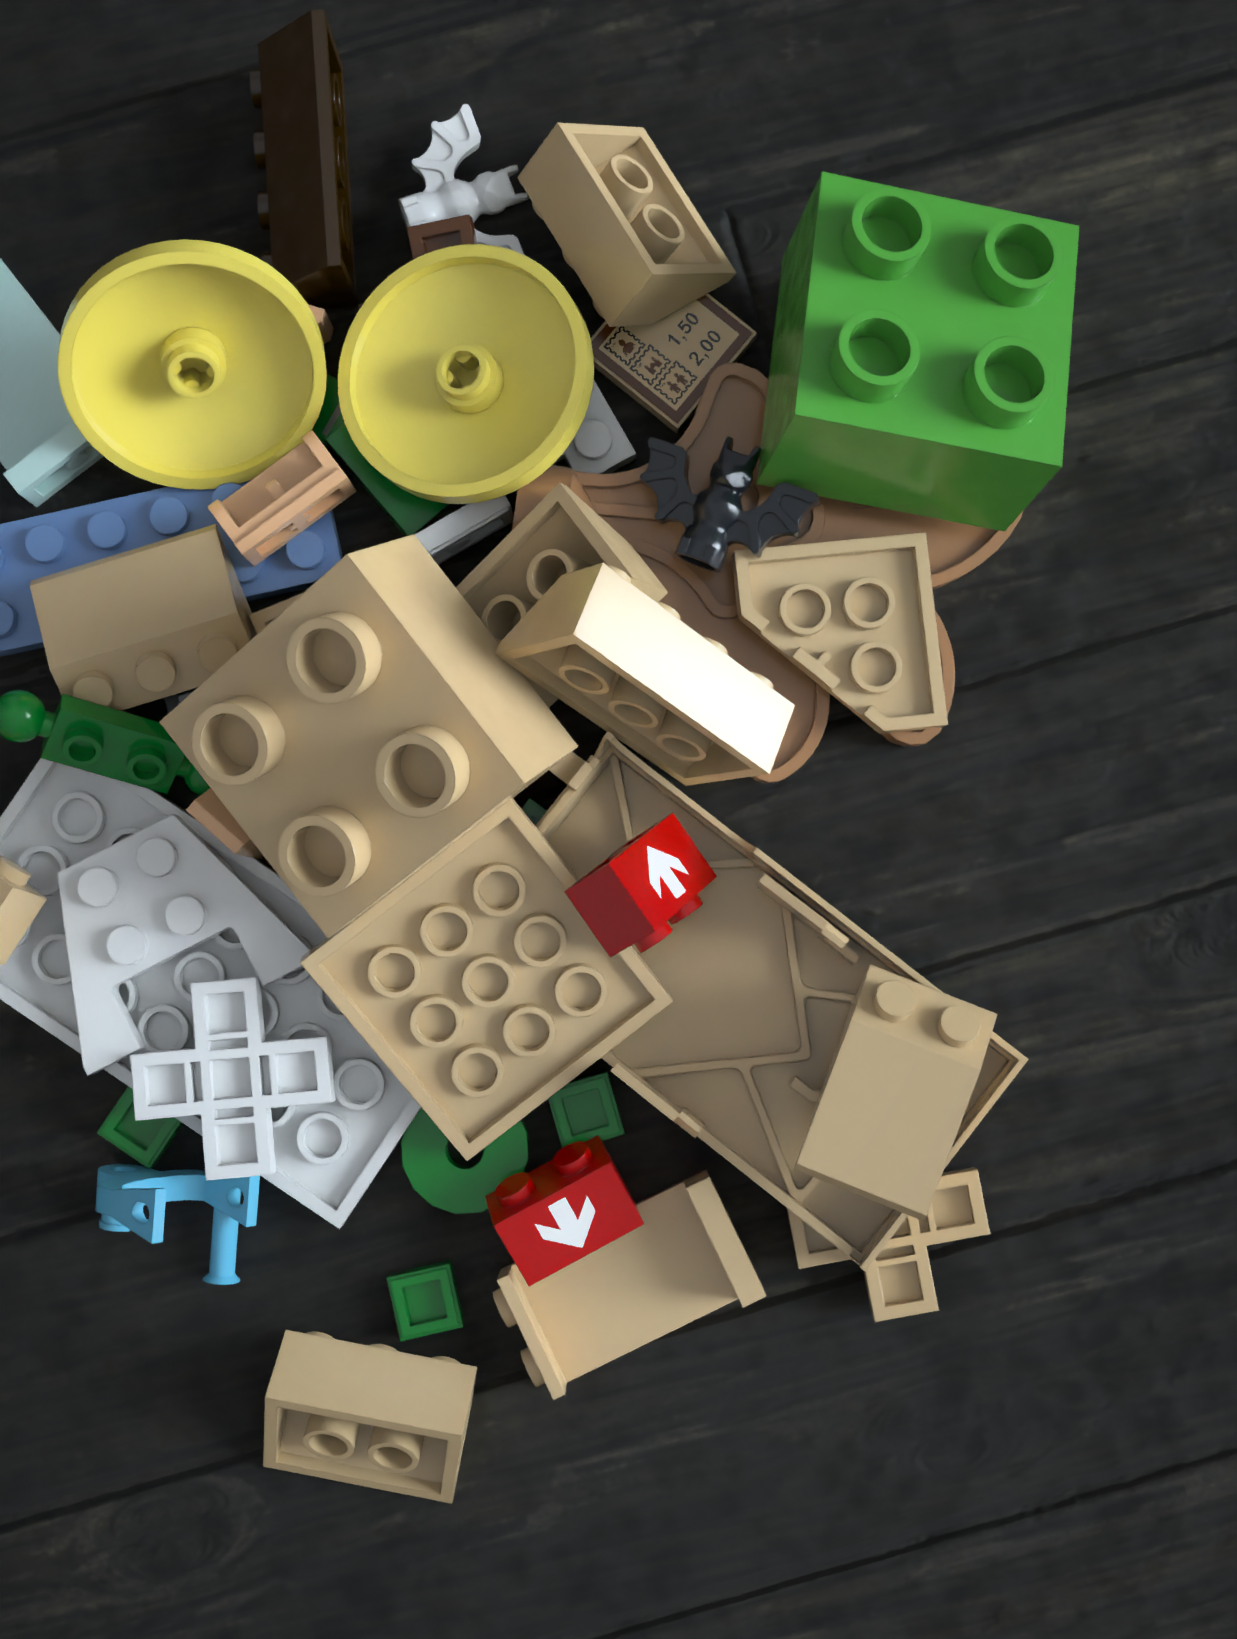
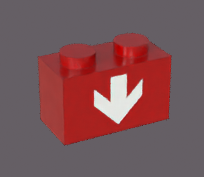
M672 812L627 841L564 892L611 958L633 944L639 953H642L663 940L673 931L667 921L673 925L698 909L703 904L698 893L717 876Z
M599 1135L586 1142L578 1141L563 1147L555 1154L553 1160L529 1173L520 1172L507 1177L496 1187L494 1192L485 1196L493 1226L529 1287L644 1225L635 1201Z

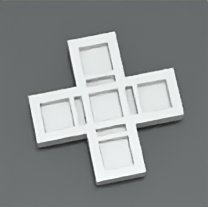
M258 977L190 983L195 1048L130 1055L135 1121L201 1115L206 1181L272 1175L276 1172L271 1108L331 1103L335 1101L330 1035L265 1041L261 982Z

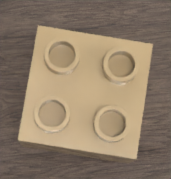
M414 534L346 554L160 721V724L328 939L358 918L578 747L524 675L495 655L499 645L497 640Z

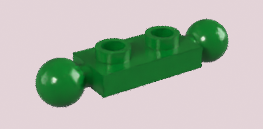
M13 690L0 697V736L16 743L27 742L37 736L45 737L42 744V759L165 794L168 793L175 776L183 777L186 785L197 795H202L210 789V786L160 722L66 694H62L55 713L46 711L41 700L28 691Z

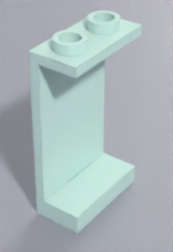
M0 258V462L7 470L3 475L16 492L38 507L104 456L82 435L66 408L58 379L59 332Z

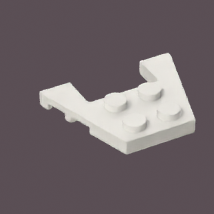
M172 814L57 873L82 1062L87 1075L95 1074L146 1048L119 993V986L231 928L235 930L262 986H267L302 968L303 966L300 964L302 956L312 949L178 815Z

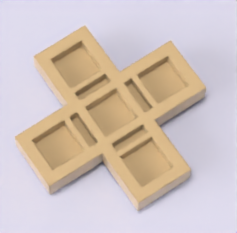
M971 1167L942 1173L926 1218L922 1221L908 1216L869 1268L864 1271L872 1318L875 1322L939 1311L927 1246L990 1234L978 1169ZM787 1208L799 1269L851 1260V1258Z

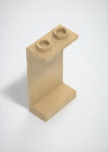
M707 1169L636 1203L644 1225L530 1287L515 1263L500 1270L497 1278L500 1289L493 1291V1298L498 1311L508 1328L518 1324L528 1346L520 1351L525 1368L536 1387L544 1383L546 1384L553 1400L565 1395L567 1382L739 1299L744 1308L766 1297L761 1281Z

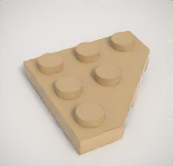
M926 532L766 547L762 551L760 558H756L750 549L734 550L731 558L738 619L879 734L940 728L948 725Z

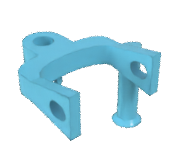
M132 1164L104 1165L98 1168L95 1211L101 1213L99 1228L114 1232H129L131 1230L151 1244L163 1242L166 1202L183 1200L205 1201L213 1206L214 1210L209 1273L202 1280L216 1285L236 1284L241 1281L235 1274L238 1225L240 1223L245 1227L256 1226L260 1176L206 1181L205 1171L202 1170L158 1171ZM241 1191L244 1196L243 1204H240ZM144 1205H147L149 1209V1219H146L144 1216Z

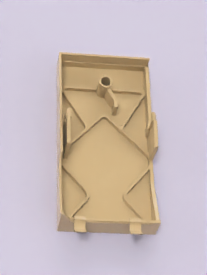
M607 731L595 755H591L587 761L571 752L549 769L551 773L566 783L567 786L536 824V828L579 880L627 841L673 812L717 877L698 893V896L703 901V904L698 909L673 925L667 921L673 931L663 940L642 953H639L634 944L631 945L669 992L673 1002L601 1058L613 1067L612 1073L691 1136L694 1138L698 1136L856 1262L861 1269L866 1271L909 1215L797 1171L794 1167L851 1003L870 964L937 991H942L764 852L731 831L629 751L614 735ZM993 1031L980 1074L945 1167L1029 1060Z

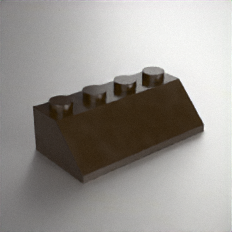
M315 9L310 10L258 43L260 68L250 69V89L255 109L262 108L263 129L254 130L253 133L254 152L258 169H266L267 191H258L257 193L258 215L262 230H270L271 252L262 253L261 260L281 273L298 290L308 305L322 309L358 307L343 65L325 10Z

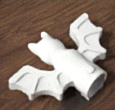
M463 104L460 111L451 119L444 122L433 121L431 123L432 141L430 147L422 156L412 160V169L422 176L426 188L423 192L400 198L398 202L407 228L468 214L473 218L474 223L481 214L493 215L500 213L506 207L528 200L529 196L527 193L515 194L509 177L518 172L517 165L509 166L496 172L488 171L479 174L472 182L455 179L454 173L463 159L479 148L481 140L471 108L468 104ZM475 229L478 244L499 246L524 255L520 242L514 235L493 236Z

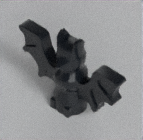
M729 436L723 444L718 460L713 464L710 471L711 483L709 487L695 495L691 492L689 486L688 471L690 457L684 448L651 437L648 439L650 460L646 471L640 475V479L657 496L658 508L655 519L660 524L679 522L685 526V531L681 536L675 555L692 565L709 571L720 572L728 547L732 544L744 545L751 550L756 558H760L762 551L772 540L783 536L800 537V527L804 517L812 508L820 504L817 493L784 482L778 484L761 505L753 510L743 511L741 497L749 490L752 484L753 471L762 449L755 446L749 456L732 450L733 438Z

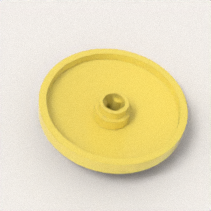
M167 240L147 244L132 249L102 266L86 281L71 302L62 325L58 351V379L61 394L73 422L86 440L107 460L126 472L149 482L173 488L216 489L225 483L240 484L252 480L303 443L301 437L313 429L319 417L326 392L327 370L321 332L311 309L298 290L281 273L259 258L231 246L204 240Z
M484 244L450 246L429 252L403 265L377 286L359 309L348 330L342 347L338 369V396L344 423L351 439L365 459L390 482L406 492L430 501L447 504L479 503L502 497L524 487L542 475L563 454L578 432L589 406L593 389L594 354L591 338L579 308L564 286L552 273L531 258L510 249Z

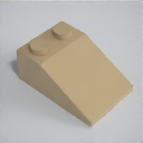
M870 964L851 1003L794 1169L923 1221L928 1214L980 1074L997 1014Z

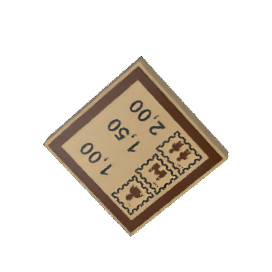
M707 293L652 325L609 327L605 321L591 337L594 367L678 434L694 415L712 372L725 363H737L756 340L757 332Z

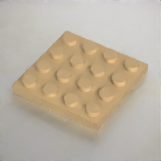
M513 798L491 813L329 939L325 938L302 956L300 964L466 1161L479 1153L673 1002L669 992L632 946L611 958L608 956L564 892L576 883L578 879Z

